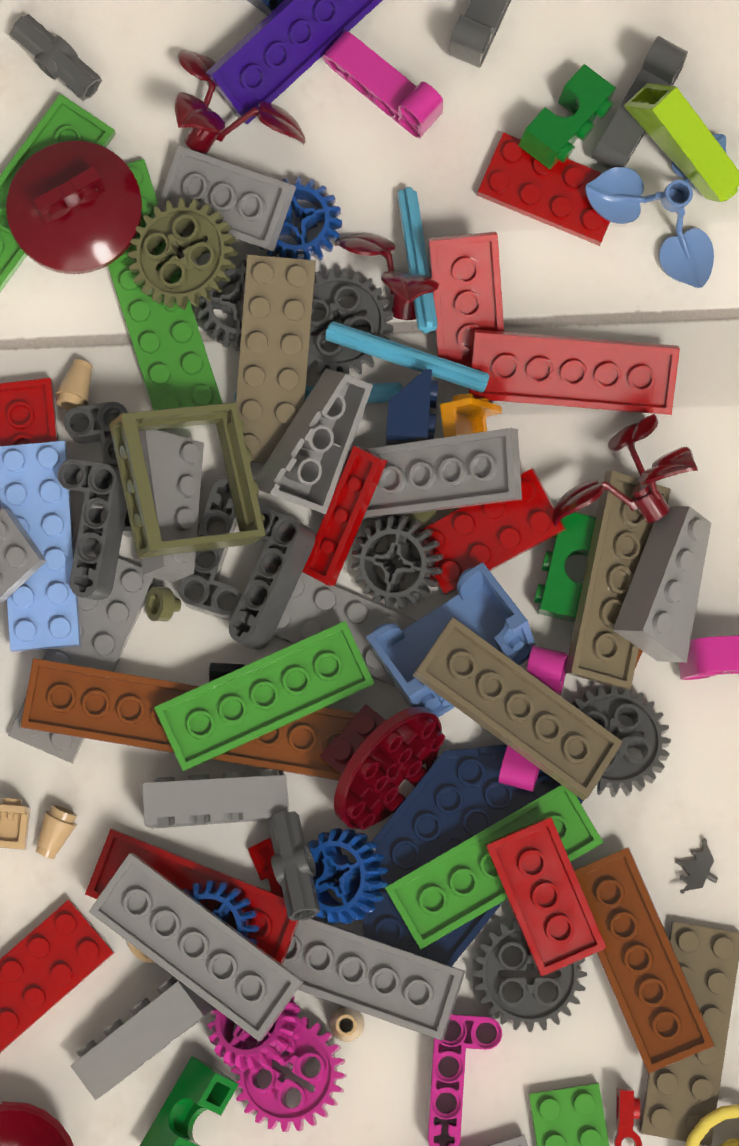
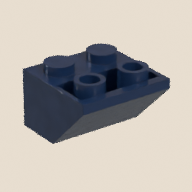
M432 369L423 370L388 400L386 446L434 439L436 414H429L430 408H436L438 380H432Z

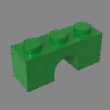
M584 64L565 84L557 102L567 109L571 116L561 117L555 115L545 107L526 127L518 146L549 170L558 160L564 163L575 149L573 145L578 138L583 141L594 128L592 122L597 117L603 119L611 110L614 103L610 100L616 87Z
M576 512L561 519L567 530L552 537L555 539L553 550H546L541 569L542 571H547L545 584L538 583L534 598V604L540 605L538 614L574 623L582 584L572 581L567 576L565 561L574 555H589L596 517Z
M191 1056L140 1146H200L195 1142L192 1134L193 1125L197 1117L206 1110L221 1116L239 1084L216 1067Z

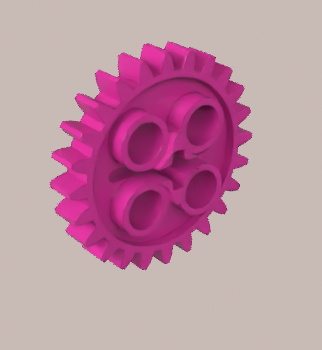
M307 1017L301 1019L303 1025L294 1028V1031L299 1033L301 1038L297 1040L291 1039L290 1043L294 1052H290L287 1057H284V1063L279 1064L289 1068L293 1066L292 1072L315 1087L314 1092H310L297 1081L284 1080L286 1075L273 1066L272 1070H269L272 1074V1082L264 1089L257 1083L259 1073H253L249 1069L246 1072H241L236 1068L231 1069V1072L240 1075V1080L235 1082L239 1084L237 1088H242L243 1090L236 1100L239 1102L248 1100L249 1104L244 1110L246 1114L258 1111L255 1118L256 1123L261 1124L268 1118V1129L274 1130L279 1121L282 1132H289L291 1122H293L297 1131H303L304 1120L311 1126H316L315 1114L318 1113L320 1116L327 1118L329 1115L325 1109L326 1104L338 1105L337 1101L332 1097L333 1092H344V1089L336 1085V1082L339 1079L347 1078L346 1074L337 1071V1067L346 1061L334 1056L341 1049V1046L338 1044L328 1045L333 1034L327 1032L320 1036L321 1024L316 1023L309 1029V1018ZM266 1040L259 1042L254 1048L260 1046ZM317 1058L321 1064L320 1072L317 1076L310 1078L305 1072V1065L309 1059ZM297 1088L301 1093V1102L297 1107L290 1108L286 1102V1095L291 1089Z

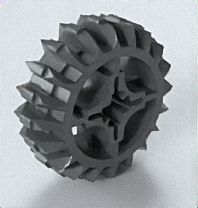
M245 259L241 261V268L225 271V274L231 279L230 282L220 280L218 283L222 290L228 285L236 283L235 290L230 294H221L220 298H217L219 292L212 289L209 291L212 301L209 302L204 297H199V307L202 309L196 312L199 320H205L201 325L204 332L212 330L210 334L212 341H216L223 336L222 347L227 348L232 340L237 351H240L243 310H241V318H239L236 304L238 305V300H241L242 292L244 295L247 260ZM214 309L222 310V313L233 316L234 328L223 324L214 314Z
M391 515L388 516L387 522L382 518L375 520V528L371 526L365 527L364 533L367 538L361 536L356 539L357 544L362 549H355L351 554L356 558H360V562L352 564L351 568L352 570L360 569L362 574L355 578V582L361 583L365 581L367 584L363 588L362 593L366 595L372 591L375 592L373 602L378 603L385 597V606L387 608L393 607L396 602L401 609L407 607L408 601L412 605L420 603V596L424 598L429 597L431 592L428 586H438L439 581L432 574L443 573V568L435 565V562L442 560L444 555L441 553L434 554L433 548L438 547L440 542L438 540L428 541V538L433 533L431 529H426L420 533L421 521H414L410 526L409 516H402L398 522L396 516ZM396 534L395 542L391 543L388 552H375L377 545L385 536ZM410 541L418 549L421 559L411 554ZM399 555V559H402L403 564L406 565L395 568L396 564L393 565L392 560L387 558ZM374 565L380 566L385 573L384 582L378 576ZM406 572H420L418 579L410 588L398 589L399 582L403 581Z

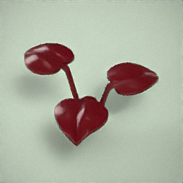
M179 51L177 57L181 66L188 73L200 80L207 81L208 84L204 102L184 92H180L175 99V115L178 128L192 127L184 139L185 144L191 150L206 155L216 140L222 142L226 135L252 116H258L259 120L272 130L302 142L303 145L305 144V136L297 121L286 110L269 102L261 101L258 104V108H252L225 128L223 119L216 112L208 108L215 90V84L206 72L216 62L196 52Z
M356 234L335 241V246L339 245L349 252L364 256L381 255L386 259L388 272L381 274V280L390 288V294L394 295L391 312H393V317L397 319L416 320L413 301L419 296L437 290L439 287V283L431 278L430 268V277L422 274H407L394 271L392 253L390 251L395 250V244L384 237L373 234Z
M655 414L643 418L638 423H633L623 428L610 439L608 448L611 451H617L628 445L630 454L640 474L638 478L640 484L633 488L632 500L607 481L599 483L597 479H591L573 487L559 499L552 515L553 524L556 527L562 518L591 504L602 495L604 490H608L627 504L631 511L638 508L646 523H653L661 519L670 511V507L657 488L656 481L690 471H698L692 451L688 447L673 450L658 458L652 464V468L645 471L635 449V442L648 437L656 429L658 418Z

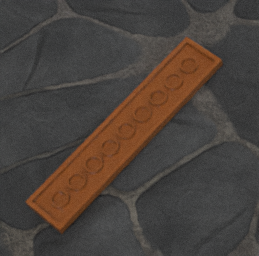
M33 658L21 728L174 753L154 707L200 686ZM325 707L210 760L339 781L341 775L324 762L320 754L337 735H340L347 728V724L357 713Z

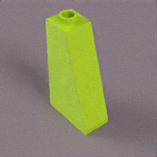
M647 83L623 105L706 199L723 202L729 200L737 193L739 170L677 86Z

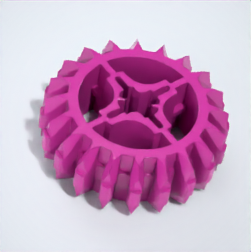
M295 996L292 997L276 1020L275 1028L272 1026L262 1040L266 1041L256 1048L254 1047L261 1041L255 1039L238 1025L233 1033L235 1023L217 1009H213L210 1013L216 1019L208 1023L207 1026L208 1029L214 1032L208 1038L210 1043L216 1046L214 1049L216 1055L221 1058L223 1057L225 1064L230 1067L235 1066L241 1072H246L249 1069L253 1073H259L261 1066L266 1070H272V1060L284 1063L282 1053L285 1050L287 1052H294L293 1047L289 1044L291 1039H301L300 1034L294 1031V1028L303 1025L302 1020L296 1016L301 1009L294 1002Z

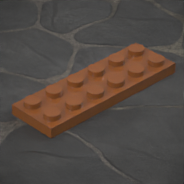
M627 847L574 870L606 945V949L597 952L648 1074L714 1047L713 1039L630 848Z

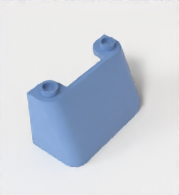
M483 562L476 567L466 569L460 575L457 583L458 595L407 628L401 630L397 624L384 623L377 626L371 634L366 636L372 650L409 707H425L438 718L455 707L412 676L452 617L518 665L529 659L533 645L536 646L528 620Z

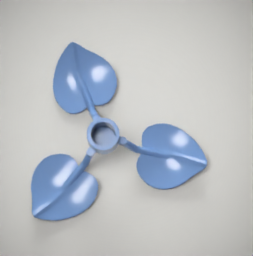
M712 134L726 152V136L723 134ZM673 161L671 162L673 172L684 179L672 181L663 192H657L653 195L641 196L644 190L641 177L634 170L626 167L611 168L585 186L586 196L593 209L604 219L612 223L627 224L635 221L641 212L640 203H648L655 200H661L662 206L667 211L676 212L677 236L669 237L662 243L659 251L660 265L663 271L676 281L695 288H702L711 275L714 262L712 242L708 235L699 228H692L684 234L682 231L683 217L685 215L684 208L693 197L691 186L695 190H699Z

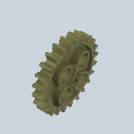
M180 198L177 208L168 200L166 201V211L164 212L155 206L154 213L156 217L152 219L144 215L143 219L147 224L146 227L136 226V231L140 234V238L130 241L131 244L137 247V250L127 254L132 260L137 261L129 266V270L138 274L134 278V282L139 286L144 285L141 291L147 296L152 295L153 301L160 304L164 300V305L171 309L175 302H177L178 307L185 310L188 300L197 308L199 307V297L201 296L209 302L212 301L209 291L214 289L221 293L222 289L218 284L219 281L230 282L231 280L225 274L226 269L236 268L229 261V257L238 255L234 248L229 247V245L236 242V238L232 234H227L232 227L227 222H222L224 217L218 211L213 213V208L207 203L201 208V204L196 199H193L190 206H188V203L183 198ZM189 225H195L194 232L188 237H183L185 228ZM161 243H166L164 252L160 255H155L156 247ZM183 249H185V250L183 251L185 256H184L182 259H180V258L182 257V255H181L180 252H181ZM210 252V260L204 265H199L200 257ZM181 270L182 276L180 280L171 284L172 274Z

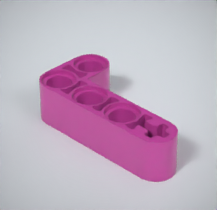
M344 31L322 56L323 60L334 72L416 138H421L443 113V98L431 85L424 81H421L417 86L414 85L348 31Z
M739 635L704 637L690 640L687 663L679 662L680 679L694 680L716 675L739 674Z
M533 645L526 671L561 696L566 676L564 672L568 653ZM507 745L498 782L533 792L540 769Z
M452 1014L450 1020L456 1021L460 1025V1035L454 1040H438L436 1038L433 1040L428 1120L429 1146H440L439 1141L434 1140V1136L441 1134L442 1124L441 1121L434 1123V1117L444 1120L456 1118L455 1124L448 1122L447 1131L449 1136L454 1137V1140L447 1142L446 1146L460 1145L466 1048L487 1050L496 1047L500 1043L503 1035L502 1028L491 1017ZM482 1023H491L495 1028V1037L490 1042H480L476 1037V1029ZM446 1056L454 1057L458 1061V1070L452 1076H444L438 1070L440 1060ZM446 1092L451 1093L456 1098L455 1107L449 1112L440 1111L436 1106L438 1096Z

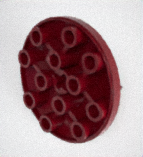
M85 141L60 142L45 147L33 154L15 174L8 191L6 203L8 224L14 239L22 251L40 266L64 274L89 273L104 268L116 261L131 245L130 241L135 239L138 233L136 226L140 227L143 210L141 192L129 166L111 150Z
M365 704L347 724V728L340 735H337L320 754L322 760L341 775L334 796V811L336 816L348 827L366 830L394 814L406 799L399 792V785L405 779L416 787L432 767L439 748L445 740V735L442 733L439 718L425 707H410L385 720Z

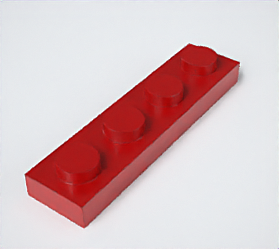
M353 446L327 513L324 515L316 534L314 547L302 572L328 586H335L388 460L362 447Z

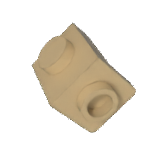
M1 798L0 848L26 850L31 808L22 806L21 799Z

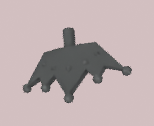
M706 838L702 839L703 846L701 852L691 851L695 860H675L676 864H679L688 875L686 877L680 876V880L687 884L684 889L680 890L681 894H684L685 891L703 888L706 878L714 883L718 880V877L709 873L714 859L707 845Z

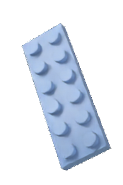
M65 441L0 446L1 509L7 508L12 511L47 560L7 598L10 651L12 652L81 646L78 596L70 588V576L74 559L70 490L63 488L58 481V469L64 461L68 460L67 443Z

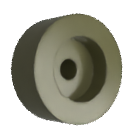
M152 587L146 596V614L151 621L167 622L171 619L174 612L180 611L181 600L175 598L172 590L168 587Z

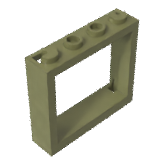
M236 402L121 413L109 424L138 559L250 545L266 536L263 525L265 517L260 512L258 503V484L253 479L250 467L251 452L245 444L243 435L244 421H240ZM216 424L240 532L162 541L139 431Z

